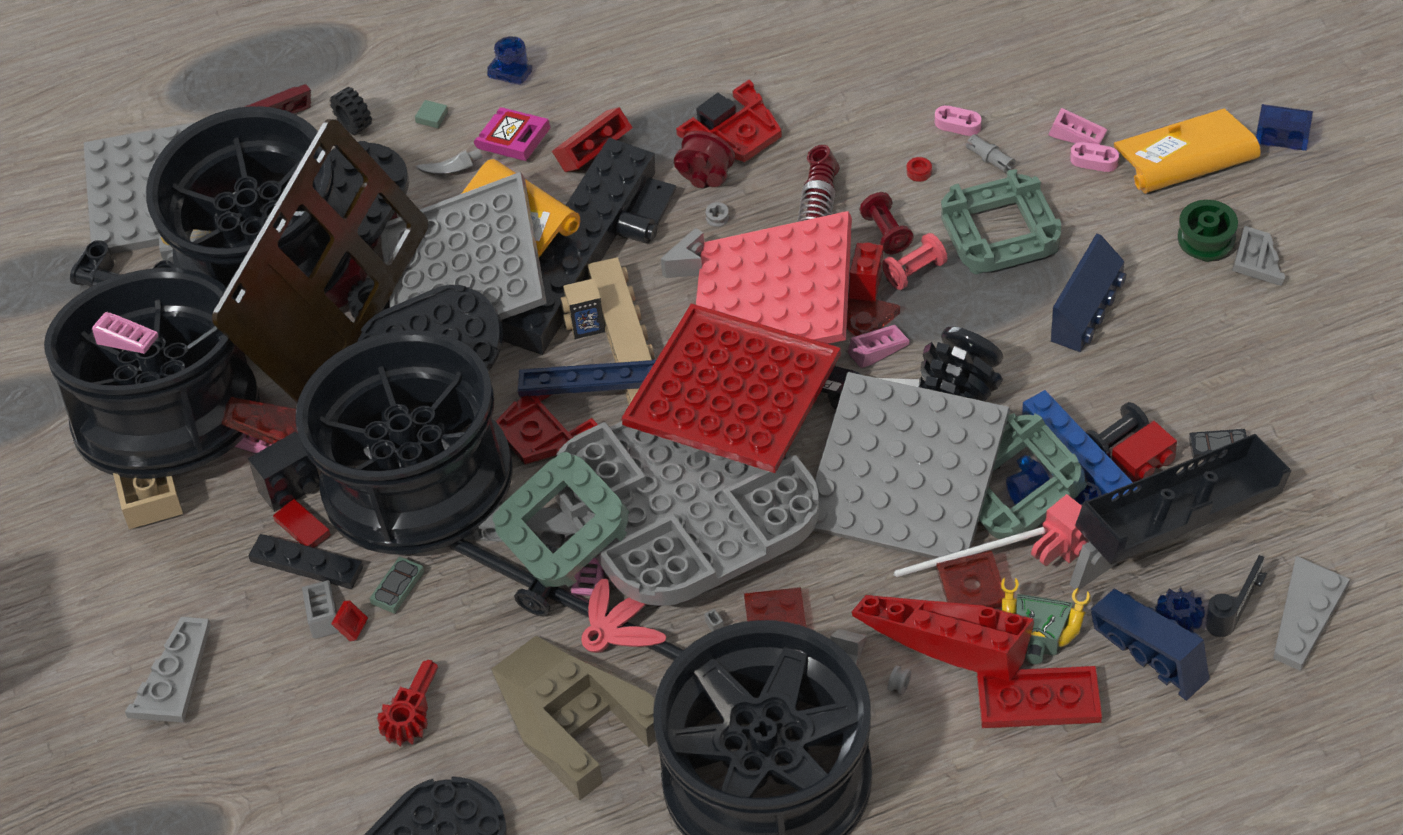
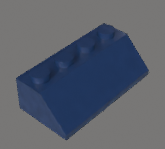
M1096 233L1053 306L1051 342L1081 352L1085 343L1090 344L1096 324L1101 325L1106 307L1112 306L1118 287H1123L1127 276L1124 273L1125 261L1100 234Z

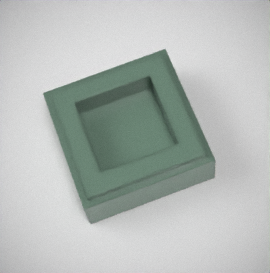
M425 100L415 115V121L419 124L439 128L448 113V106Z

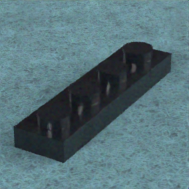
M264 534L259 535L248 555L250 562L322 582L329 580L330 584L351 590L363 569L362 561Z

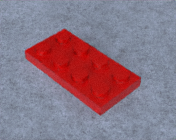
M1096 666L1019 669L1010 681L985 675L977 671L981 728L1101 723L1102 721Z

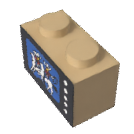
M595 279L564 285L565 297H561V304L564 313L568 314H564L563 318L566 329L572 330L574 340L604 333L605 326L601 297Z

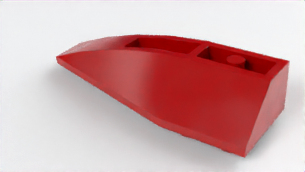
M865 595L852 610L853 617L906 647L953 666L974 672L978 671L982 674L1007 681L1012 679L1024 662L1034 626V619L982 605Z

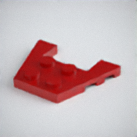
M747 80L733 90V98L745 106V108L712 130H709L694 117L676 128L677 136L680 138H684L687 133L692 131H705L719 136L732 147L735 159L744 163L782 137V130L770 110L766 109L762 97L755 91L751 80Z
M551 395L521 397L518 402L514 401L496 420L507 438L509 448L524 464L556 456L561 447L571 438L598 424L591 418L568 432L541 403V401Z

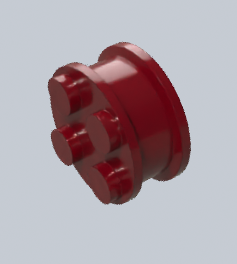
M692 131L687 133L681 143L682 149L674 157V167L694 187L704 188V186L718 187L722 185L728 176L727 169L735 161V153L732 147L719 136L709 132Z

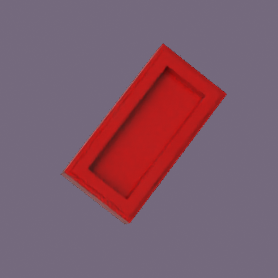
M295 499L273 515L274 521L301 545L315 548L331 535L329 529Z

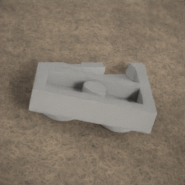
M1244 226L1232 271L1282 286L1285 275L1280 273L1278 267L1279 258L1277 252L1273 249V240L1270 233Z

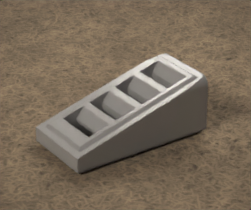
M327 580L302 587L307 621L313 638L317 639L338 633L339 631L331 625L337 610L330 581ZM326 594V595H324V596H320V597L311 599L312 597H316V596H319V595Z

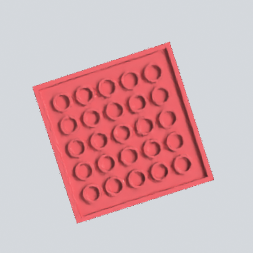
M849 211L704 242V249L701 251L700 256L702 268L699 269L696 305L826 344L846 340L852 217Z

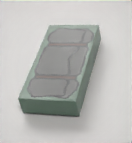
M399 556L369 598L371 604L395 614L425 572L424 567Z

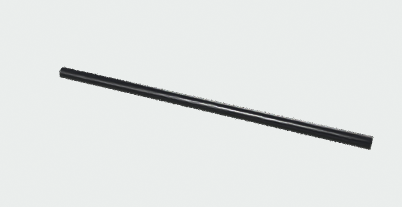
M464 539L447 546L528 588L535 578L532 573ZM558 586L552 588L548 598L589 618L588 601ZM627 621L625 624H623V625L620 626L619 628H621V627H629V626H636V625H634V624H632V623H630V622ZM666 640L661 644L645 646L673 661L684 650Z

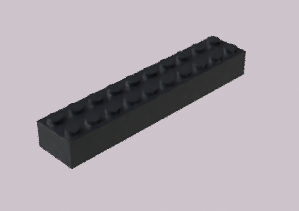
M612 138L607 139L566 204L567 207L580 215L578 230L569 236H564L558 232L539 257L547 303L502 319L504 342L540 355L544 354L564 322L563 315L568 314L564 313L561 304V297H565L563 286L589 280L588 264L599 262L603 259L617 236L616 226L619 216L623 211L631 212L648 177L653 178L655 175V153Z

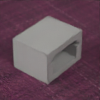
M715 609L704 614L705 622L711 631L724 627L723 620Z

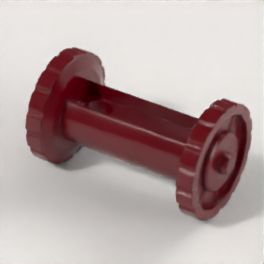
M876 192L863 200L859 208L860 214L865 220H874L883 235L880 241V245H883V251L890 255L897 254L910 246L914 239L913 232L908 226H899L891 214L890 209L893 202L890 195L886 192Z

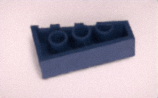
M1115 588L1091 608L1094 629L1122 651L1128 648L1135 661L1142 667L1148 664L1159 673L1158 679L1165 685L1171 682L1180 689L1178 695L1187 701L1210 680L1204 639L1197 633H1191L1181 627L1176 621L1163 617L1153 608L1144 606L1129 594H1123Z

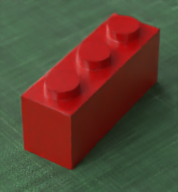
M620 107L606 110L552 150V153L564 172L576 170L599 154L608 138L617 140L633 127Z

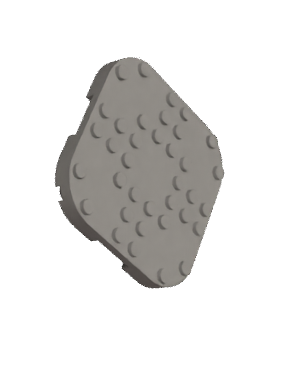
M621 421L611 427L606 422L590 428L571 438L557 453L558 456L562 452H568L583 459L628 508V523L625 529L627 535L621 542L615 538L595 558L613 584L623 594L644 604L664 606L685 602L793 549L811 534L819 516V496L816 482L796 455L791 456L789 452L786 453L777 472L772 473L623 426ZM568 485L555 496L559 507L577 532L595 516Z

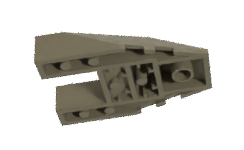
M539 636L533 637L491 669L510 710L512 719L521 735L523 744L579 800L603 783L600 764L574 739L598 719L611 711L647 747L656 742L653 721L655 698L649 692L618 674Z

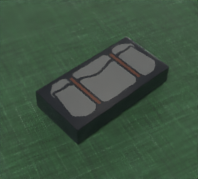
M1246 430L1190 432L1189 442L1192 458L1247 437Z

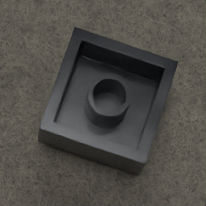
M296 431L248 458L257 490L274 512L283 508L293 499L297 500L319 487L320 478L317 467L306 455Z

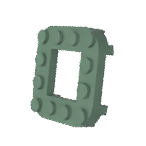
M1017 169L1007 170V178L965 189H961L959 184H955L950 187V192L941 200L942 222L961 261L973 274L1003 269L1044 258L1058 252L1061 238L1060 219H1055L1040 189L1041 182L1036 176L1031 178L1023 174H1017ZM1016 203L1031 233L988 244L985 238H981L970 214Z
M1013 413L1008 416V424L1005 426L993 471L1027 447L1053 477L1011 509L1006 504L1004 505L988 487L979 521L997 539H1003L1035 529L1046 520L1047 510L1066 494L1075 499L1086 487L1085 474L1076 455L1067 449L1045 424L1043 418L1036 413L1034 415L1016 416Z
M562 452L544 465L500 506L499 510L494 513L492 520L495 523V530L500 539L542 585L548 588L549 586L557 587L566 584L570 587L577 582L574 576L615 538L620 542L627 535L625 529L628 523L629 510L583 459L568 452ZM568 485L595 516L555 553H552L527 526L526 522Z

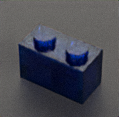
M1262 104L1256 134L1259 144L1307 151L1313 111Z

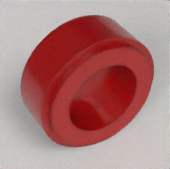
M923 157L912 158L906 165V174L913 181H926L932 175V164Z

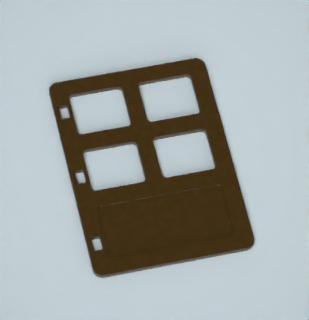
M327 119L317 132L212 314L213 324L298 403L304 386L316 370L336 353L356 343L362 333L360 330L384 309L428 229V219L338 120ZM320 146L323 150L316 160L313 156ZM333 146L363 177V183L343 218L312 185ZM378 194L406 223V230L387 263L358 235V228ZM299 205L330 236L329 243L309 277L278 247V241ZM280 215L283 219L276 229L273 225ZM345 252L374 281V287L354 322L324 293L325 286ZM239 286L242 288L236 300L232 299L234 292Z

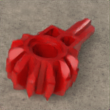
M427 659L423 661L409 689L400 687L395 698L392 697L391 705L383 704L382 712L378 713L379 732L382 736H385L389 744L397 741V744L401 747L404 741H408L413 745L414 737H423V730L427 729L428 726L426 718L428 705L425 694L438 670V665L432 660Z

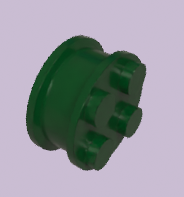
M1206 199L1190 203L1180 214V227L1177 234L1178 244L1186 254L1205 262H1211L1228 255L1233 250L1236 242V231L1238 228L1236 213L1228 205L1216 200Z

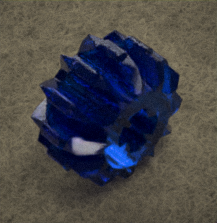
M1182 587L1177 592L1169 588L1166 595H1160L1157 606H1155V611L1169 620L1176 621L1181 627L1191 633L1194 629H1200L1205 617V609L1202 606L1203 601L1201 597H1194L1193 590L1188 593L1183 592Z

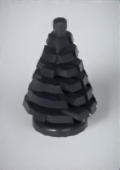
M946 327L941 334L942 343L938 342L935 347L931 342L923 350L924 361L921 362L920 370L922 376L919 379L918 387L985 402L991 396V392L998 389L1002 384V376L992 368L1002 362L1004 358L1002 351L991 341L977 333L959 327Z

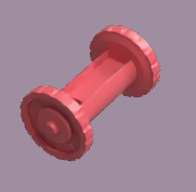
M927 233L921 240L922 246L898 261L892 257H887L882 261L883 272L893 287L898 290L904 289L908 284L907 277L931 262L937 266L947 262L945 247L934 234ZM904 264H905V266H906V270H905V271H904V269L902 268V265H904Z

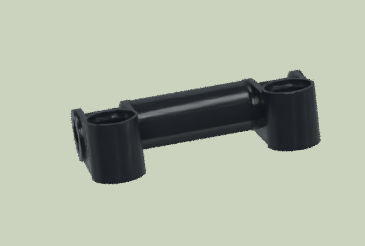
M96 240L87 245L85 251L71 269L70 282L72 284H84L90 288L102 281L120 275L110 272L115 264L106 242ZM163 260L156 263L153 268L175 267L173 262Z

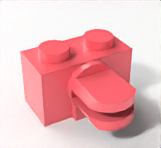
M1066 494L1047 510L1046 521L1043 523V527L1047 531L1045 534H1042L1043 537L1032 548L1031 555L1039 559L1045 566H1048L1058 556H1061L1070 564L1079 557L1082 546L1089 542L1075 526L1082 506Z

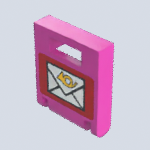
M500 107L496 112L497 114L493 115L481 131L479 137L474 140V145L484 151L527 161L550 130L549 120ZM531 128V136L526 142H521V139Z

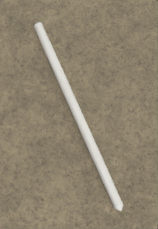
M1044 527L915 564L895 570L893 575L900 577L1045 534L1047 529Z

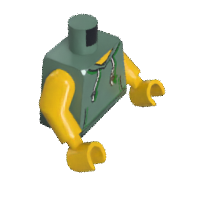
M1005 577L1003 578L1001 589L1005 592V598H1002V611L1034 619V626L1025 655L1027 662L1032 664L1042 663L1044 654L1053 656L1058 654L1060 647L1067 646L1079 635L1085 615L1083 607L1091 601L1089 591L1087 592L1086 599L1079 602L1077 600L1079 588H1076L1072 593V598L1075 602V607L1072 608L1071 602L1017 594L1016 599L1014 598V592L1018 589V580L1015 578L1014 589L1007 590L1004 586Z

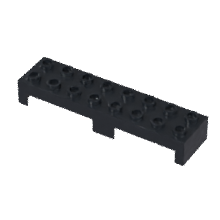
M1253 434L1084 502L1075 526L1112 565L1281 494L1292 470L1256 434ZM1140 484L1139 488L1134 490V488ZM1119 493L1116 498L1112 499L1115 494Z

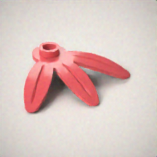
M601 579L596 584L588 607L591 626L586 628L582 634V644L586 650L599 653L607 649L609 643L619 646L644 647L661 644L666 640L664 633L654 629L637 626L619 628L633 618L646 604L627 598L614 607L607 615L610 601L609 582L607 579ZM596 634H599L595 641H591Z

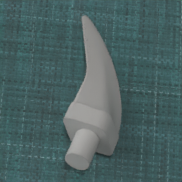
M479 149L469 153L465 150L444 162L419 164L416 167L430 173H451L466 170L473 166L472 162L483 157Z

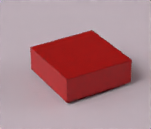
M350 600L343 601L331 625L349 641H355L368 617Z

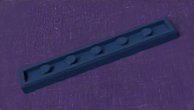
M656 360L519 369L517 392L519 397L638 389Z

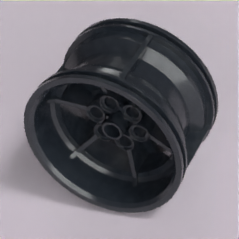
M249 106L229 109L207 116L175 136L155 160L146 185L148 212L160 236L173 248L174 267L206 274L215 278L227 288L318 130L305 119L291 112L272 107ZM320 146L313 156L316 160L323 150ZM329 153L312 185L343 218L349 206L344 196L334 186V165ZM299 205L279 239L278 247L309 277L329 243L330 236L306 211H299L302 209ZM280 215L273 225L276 229L283 219ZM193 230L211 232L193 242L190 241ZM346 252L325 286V294L340 280L350 264L352 258ZM239 286L233 294L235 300L242 289Z
M152 268L138 270L112 277L88 288L69 301L54 317L45 335L44 351L50 371L57 381L75 447L80 456L91 466L111 475L115 473L125 478L150 479L173 476L194 470L216 460L235 447L250 431L259 413L260 395L256 378L247 364L245 354L213 324L212 314L227 289L221 282L206 274L188 269ZM107 312L158 332L159 337L144 354L98 345L92 328L100 317Z
M404 330L366 338L344 348L328 359L310 377L300 394L295 414L296 428L306 455L321 471L319 487L322 503L334 528L343 537L357 546L379 553L399 555L423 553L448 546L476 531L479 525L495 511L498 505L502 504L510 488L513 475L512 456L503 430L492 418L494 391L488 370L482 359L473 349L453 337L431 331ZM471 424L465 432H460L466 426Z
M755 620L735 623L716 629L694 641L674 659L666 670L656 692L653 721L660 756L662 788L666 807L671 819L682 835L851 834L866 810L872 787V761L869 749L871 704L866 682L859 668L840 646L826 636L798 624L775 620ZM798 700L816 707L801 711L796 710ZM715 710L723 721L721 724L695 727ZM842 746L839 757L828 774L807 753L808 747ZM733 748L739 749L737 751H730ZM720 761L729 768L721 790L708 785L694 769ZM783 763L789 764V765H785V766H779L780 764H783ZM768 776H771L778 784H789L798 790L797 792L777 797L753 798L758 789L765 786Z

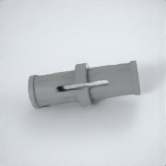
M976 134L968 139L972 145L966 143V148L981 156L985 163L993 164L1006 174L1007 170L1013 169V166L1009 163L1015 165V159L1001 152L997 145L987 143Z

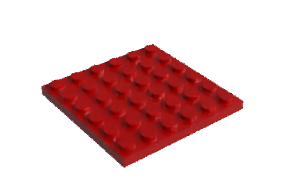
M691 303L621 418L622 425L776 473L840 358L841 348Z

